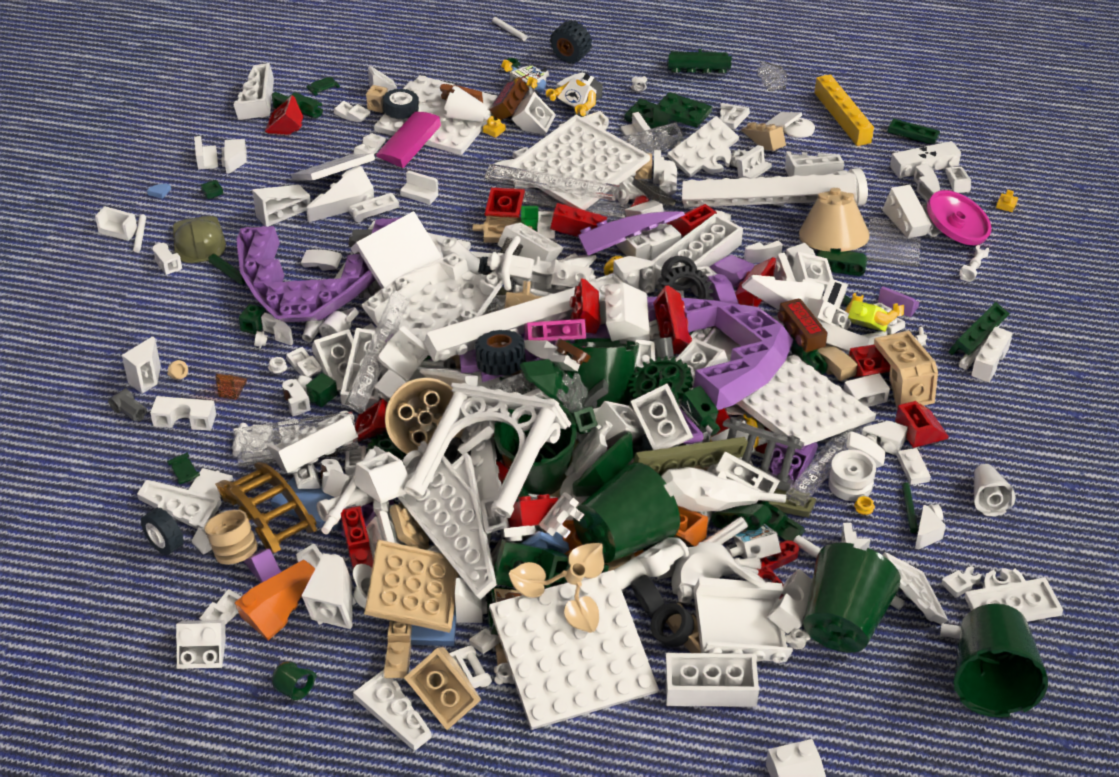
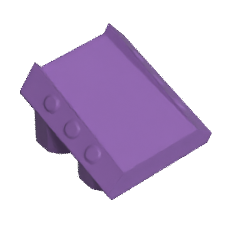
M728 255L712 264L710 269L717 274L725 275L732 283V286L738 287L739 283L745 280L747 272L753 269L754 264L734 255Z

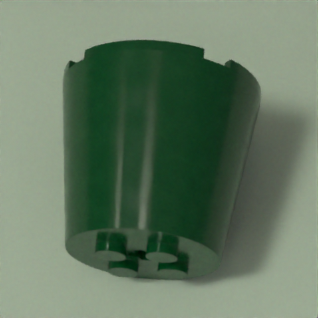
M611 338L575 339L574 343H570V340H564L591 356L588 363L583 362L579 366L578 371L564 370L565 372L569 371L575 379L573 383L577 390L574 409L580 407L587 393L603 379L609 384L608 393L597 400V408L601 407L604 401L630 406L631 395L628 384H630L629 378H633L632 373L636 370L639 343L632 340H627V343H620V340L612 341Z
M560 403L559 406L566 414L571 425L566 427V429L560 428V436L557 442H545L540 448L523 484L528 494L551 495L561 488L567 475L565 472L570 464L577 430L576 422L570 411ZM508 409V412L512 415L514 410ZM522 415L518 419V424L528 422L532 415ZM496 421L494 429L495 442L502 464L510 469L519 449V435L515 428L509 424ZM530 430L524 431V433H525V435H526V438H527V436H528Z
M639 462L632 463L622 469L576 507L584 514L580 521L573 517L574 527L582 545L601 543L603 546L604 563H610L658 544L668 537L672 538L675 536L680 527V513L674 495L670 497L664 487L667 484L664 479L651 467Z
M832 543L824 546L819 551L815 562L803 623L806 632L821 645L836 651L853 653L865 649L899 590L901 576L898 569L890 560L870 548H867L866 551L854 548L853 543Z
M986 604L971 610L961 623L954 673V689L960 697V701L970 710L990 717H1010V713L1021 710L1027 712L1035 707L1046 694L1048 677L1025 616L1017 609L1005 604Z

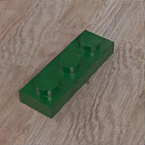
M894 118L888 127L889 133L935 145L940 135L939 130Z

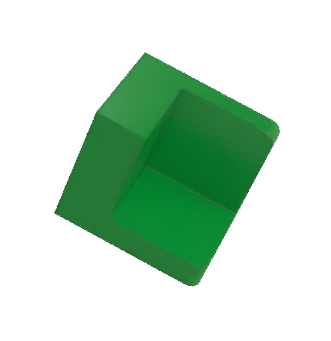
M522 206L521 223L526 226H532V229L538 232V206Z

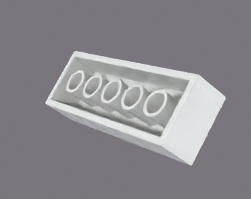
M714 214L652 260L656 263L655 284L660 283L658 279L661 277L662 266L670 257L686 256L694 261L697 268L705 266L710 268L712 264L723 259L742 244L743 228ZM678 262V263H675V264L672 266V268L680 267V266H686V265L683 264V263ZM679 278L675 283L682 284L687 278Z

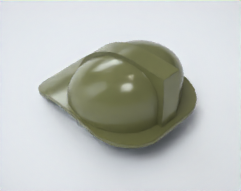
M202 216L177 221L173 225L174 250L180 256L181 261L185 263L209 261L208 257L212 254L220 257L224 253L226 242L217 217Z

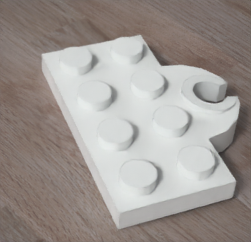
M716 116L668 152L667 157L689 177H692L701 169L714 175V173L724 170V167L716 161L722 160L725 162V166L729 167L732 157L729 147L739 140V136Z
M1001 568L1000 576L1005 581L997 580L994 570L986 573L983 589L967 591L964 596L970 610L986 604H1005L1020 611L1025 616L1027 622L1061 616L1063 612L1046 578L1025 581L1022 574L1015 568L1014 570Z

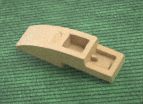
M390 620L384 678H404L407 675L411 656V624Z

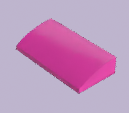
M414 112L380 149L376 156L404 168L441 127L440 117L427 112Z

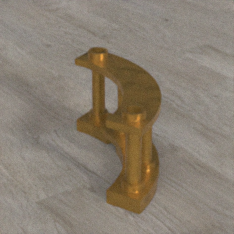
M255 463L256 471L234 482L221 480L215 483L224 502L232 505L238 504L240 506L238 507L239 510L246 513L248 520H253L257 526L255 532L265 549H270L272 554L281 550L279 546L281 541L304 529H306L307 533L317 531L315 527L317 523L313 515L308 514L304 505L285 479L266 463ZM265 483L274 486L254 498H248L245 493ZM280 493L288 501L266 514L260 513L256 508V505ZM294 509L301 522L278 534H273L268 526L269 521Z

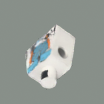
M765 524L755 531L742 530L733 536L735 543L727 546V551L732 558L741 555L743 558L756 555L759 558L781 552L777 533Z

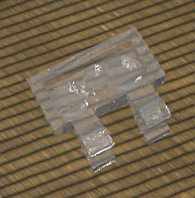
M575 373L573 379L568 374H564L562 381L569 388V391L566 394L563 389H558L556 396L562 401L564 407L572 411L583 406L588 391L583 385L579 373Z

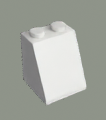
M604 401L595 413L597 423L600 426L605 421L610 422L613 426L605 436L607 447L611 448L628 431L632 433V445L642 440L645 434L636 412L630 406ZM587 433L579 435V440L581 441Z
M323 553L302 594V598L312 620L351 629L352 580L342 557L336 554L329 555Z

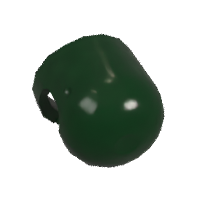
M285 661L276 667L271 680L273 687L277 691L295 701L304 698L310 692L317 675L310 669L297 667V664L292 661ZM309 674L306 686L302 689L296 688L295 684L298 679Z

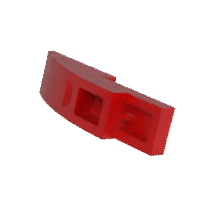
M361 506L343 509L341 520L352 570L358 564H366L372 568L373 557Z

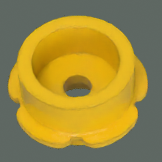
M867 496L859 497L854 504L856 511L861 515H869L875 508L873 500Z

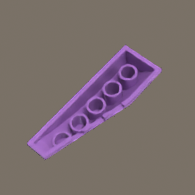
M682 211L653 212L628 216L608 223L604 220L597 223L596 228L591 229L587 227L580 230L581 234L578 235L585 255L589 256L621 243L628 237L637 236L642 231L651 230L659 226V224H665L685 214Z

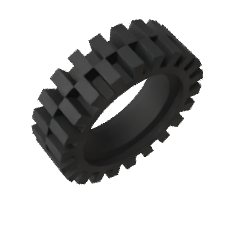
M680 266L671 268L668 272L662 274L663 277L658 279L660 283L655 286V289H658V291L654 292V297L658 296L665 286L671 287L679 278H687L695 284L698 291V299L713 300V297H710L713 289H709V286L712 284L710 281H706L708 277L702 275L703 272L701 270H696L695 267Z

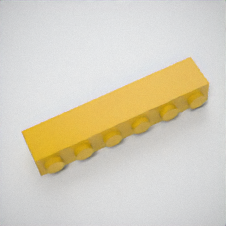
M832 75L816 77L815 95L855 145L861 146L872 143L874 126Z

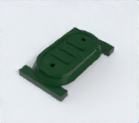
M326 77L306 87L316 96L318 95L317 92L334 86L339 88L340 85L332 77Z
M188 452L167 461L169 465L172 464V469L179 479V484L189 482L200 476V473L196 472L190 459L187 458L189 457Z

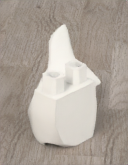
M699 542L698 546L688 549L689 556L677 559L672 575L673 594H677L679 602L685 604L690 603L694 599L693 589L699 577L719 579L727 568H730L738 576L757 586L764 588L767 584L757 575L759 573L757 569L738 565L727 549L715 542Z

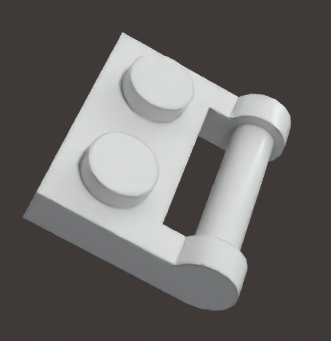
M467 646L449 653L460 666L473 688L479 686L486 687L491 684L492 679L488 673H485L476 657V650L473 646ZM463 659L470 662L477 676L472 677Z

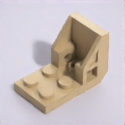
M908 330L874 338V345L891 365L890 382L896 407L898 408V405L917 401L923 406L935 403L938 378L936 362Z

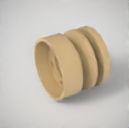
M228 510L212 517L204 527L215 558L221 564L239 563L252 556L257 550V541L251 530L247 515L242 510Z

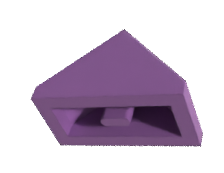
M262 549L244 560V563L260 583L281 572L270 549Z

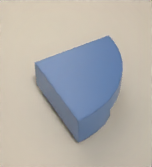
M170 184L154 185L147 190V194L163 199L171 190Z

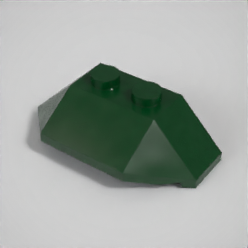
M550 359L522 362L520 364L524 376L529 382L569 411L574 410L577 389L573 383L575 379L569 371L565 372L559 363L555 364Z
M628 431L572 484L573 495L576 497L591 496L622 469L633 463L631 432Z

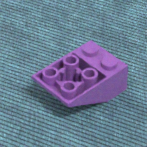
M776 442L769 466L770 473L778 475L781 472L788 446ZM817 442L803 446L801 450L795 449L788 473L789 479L794 480L790 490L795 491L809 468L818 448Z

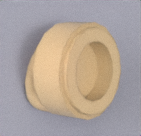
M177 360L170 363L168 376L176 380L186 377L188 366L185 362Z

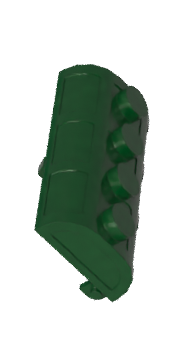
M698 49V52L671 51L667 58V69H671L672 73H680V70H686V73H696V70H702V73H711V70H718V73L726 74L727 71L731 70L732 56H728L727 52H702V49Z

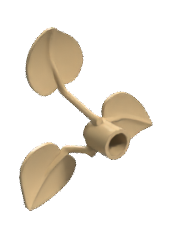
M590 543L575 548L568 557L570 565L568 570H564L561 574L547 581H544L546 574L540 565L530 562L521 564L515 569L510 570L509 577L511 583L522 595L536 598L544 593V585H549L565 577L569 584L576 585L575 600L569 601L564 608L565 619L574 628L592 633L596 630L599 623V609L591 597L584 596L579 599V591L584 577L592 579L602 573L604 568L603 546L601 543Z

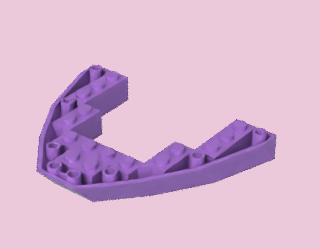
M402 217L375 220L372 234ZM274 226L241 228L236 239L242 277L255 299L275 319L283 322L321 321L357 297L376 280L360 254H352L347 256L340 279L283 282L285 275L279 259H274L280 244Z
M647 297L649 322L656 320L653 302L657 297ZM681 298L685 304L684 313L685 318L688 319V333L716 326L741 346L732 349L730 362L695 371L693 389L701 386L718 410L733 406L768 384L786 361L793 338L781 323L759 307L715 300Z

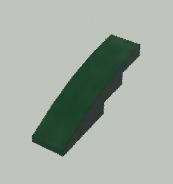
M758 500L756 503L765 505L770 509L772 517L765 525L775 531L782 540L794 541L796 536H802L806 531L803 526L788 518L786 513L774 507L768 501Z

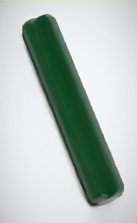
M212 254L208 257L209 263L241 285L246 283L240 271L218 255Z

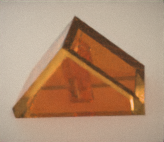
M218 373L215 376L219 397L237 400L247 382V378Z

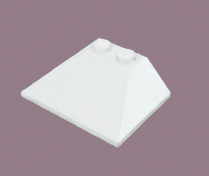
M461 368L420 369V373L426 377L443 381L451 386L452 382L466 383L470 386H483L487 389H500L504 392L510 387L500 381V377L482 382L481 372L461 373ZM507 374L501 376L512 383L515 380L514 375Z

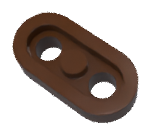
M560 338L555 343V346L558 347L557 352L562 355L570 354L572 356L571 359L580 365L583 362L588 363L591 358L584 351Z

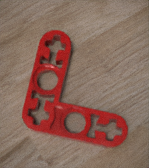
M793 541L780 543L781 552L770 555L776 557L777 561H769L767 559L769 556L760 558L761 569H757L759 571L757 575L762 579L768 578L772 580L771 583H782L773 570L797 559L799 553L797 543Z

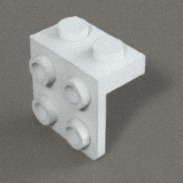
M402 325L377 356V360L407 382L422 361L429 355V352L424 342Z

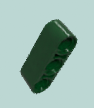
M830 248V251L817 250L816 256L828 260L831 272L862 276L865 273L868 258L863 253L841 252L840 249Z
M751 504L716 511L712 514L711 518L717 528L723 529L742 517L748 525L744 530L755 531L771 519L772 513L765 505Z

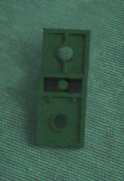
M668 92L658 104L639 99L624 115V120L632 122V113L639 112L650 129L668 134L678 122L698 128L712 112V106Z
M502 540L494 567L496 584L514 587L511 583L509 572L513 570V564L520 560L521 564L530 562L540 565L546 574L544 581H547L561 574L564 570H568L570 567L568 563L569 556L553 549ZM604 563L602 573L608 572L609 565ZM562 577L549 585H544V589L568 582L565 577Z

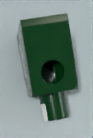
M701 386L685 392L680 408L702 433L708 432L711 436L716 435L720 431V427L716 423L718 409Z

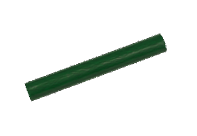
M905 482L902 484V491L911 533H917L918 525L910 484Z

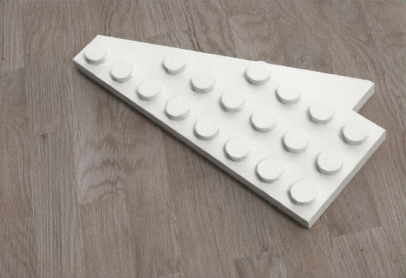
M465 452L457 461L451 464L443 455L423 498H415L409 494H404L397 498L475 595L482 599L497 584L488 538L484 528L472 458Z

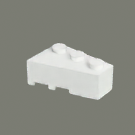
M786 151L785 170L789 177L792 175L808 176L814 174L818 176L833 174L835 171H842L844 169V161L837 154L818 153V156H807L805 152H802V155H791V152Z
M300 185L252 189L256 217L266 227L306 211V206L311 203L310 195Z
M905 185L891 188L882 211L907 238L927 235L931 222L912 187Z

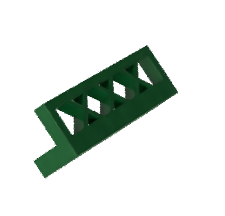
M995 302L954 343L948 352L953 355L960 348L969 356L991 334L994 327H998L1010 313Z

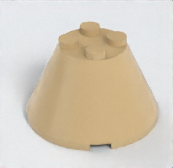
M831 188L830 191L818 194L817 200L799 230L800 240L803 243H806L811 248L822 251H830V248H841V252L858 249L869 241L870 236L869 230L855 202L854 194L843 192L840 188Z
M418 378L406 382L393 393L386 407L385 425L390 439L401 451L408 454L411 451L418 450V446L423 441L427 445L429 444L454 394L451 386L433 378ZM464 428L460 430L453 438H461Z

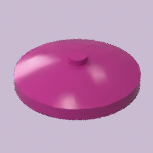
M941 190L935 192L928 200L927 212L931 221L951 239L966 245H979L985 242L991 234V223L988 216L968 197L957 192Z

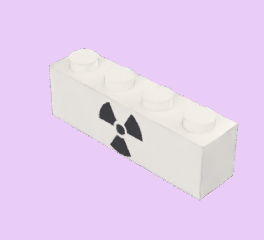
M950 141L892 153L890 168L898 178L914 175L916 166L926 163L933 171L959 166L961 151Z

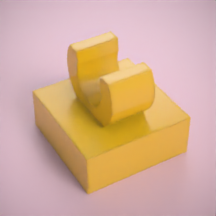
M491 116L488 118L487 124L483 126V132L496 138L506 130V125L502 124L500 119L493 120L494 117Z
M1007 189L1006 194L1002 193L996 208L1013 213L1018 201V197L1013 196L1014 191Z

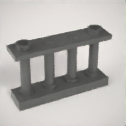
M727 418L723 422V426L729 428L727 439L735 438L737 430L749 434L748 444L742 457L743 461L750 462L756 437L768 440L761 467H758V469L780 481L776 488L789 492L794 481L789 479L788 476L795 449L801 450L805 442L800 441L799 437L793 435L786 437L744 424L738 418ZM776 442L788 446L781 472L778 475L770 473L769 470Z

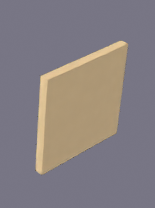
M378 539L364 615L450 633L455 606L456 578H458L459 573L442 553Z

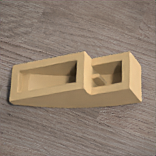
M827 344L825 347L818 349V352L828 364L826 371L828 375L834 374L839 381L856 375L858 364L843 351Z

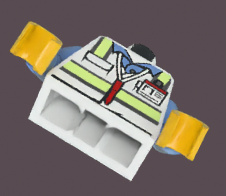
M503 60L501 67L510 73V81L521 77L528 86L529 90L525 96L528 97L534 92L537 94L544 91L546 77L549 76L546 68L539 70L533 65L517 69L512 66L510 61Z

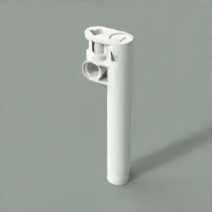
M668 537L614 569L621 590L631 585V582L644 574L648 577H657L666 573L670 569L669 566L673 565L675 560L688 557L689 551L680 538Z

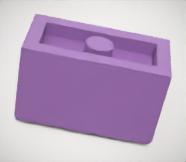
M884 286L880 289L878 303H882L892 308V310L895 303H898V306L904 305V315L911 317L919 307V302L914 298Z

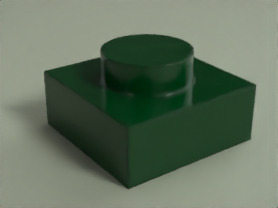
M217 180L201 184V190L207 199L224 194L223 188Z

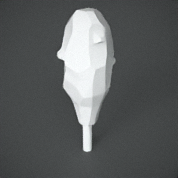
M685 467L668 469L661 475L667 483L664 487L670 497L674 495L678 506L693 512L722 511L736 506L756 504L758 500L786 502V495L759 492L756 489L726 478L724 471H720L715 475L701 469Z

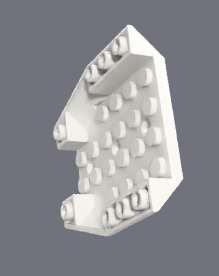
M452 253L401 275L365 301L362 307L379 329H383L382 331L385 330L393 336L403 325L424 342L427 332L482 316L502 287L503 278L494 272L482 278L468 271L466 259ZM397 310L398 313L393 314V318L395 319L390 318V313H392V311L394 313V311Z

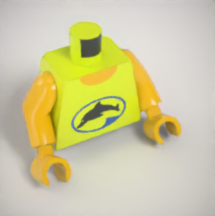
M853 293L852 301L845 308V312L849 313L848 319L853 324L884 332L887 325L897 316L904 315V305L898 306V303L893 304V310L886 312L876 305L864 303V295L856 296V293Z

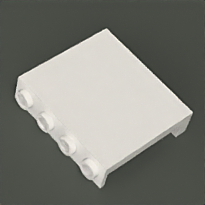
M414 211L356 242L351 247L354 254L360 253L381 289L401 275L442 258Z
M699 577L693 592L701 653L756 654V662H787L793 648L787 647L785 632L767 618L773 605L779 601V597L783 592L782 583L766 582L767 584L763 588L749 581Z

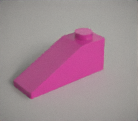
M585 319L527 322L524 324L525 340H546L549 342L557 341L558 338L562 340L586 339Z

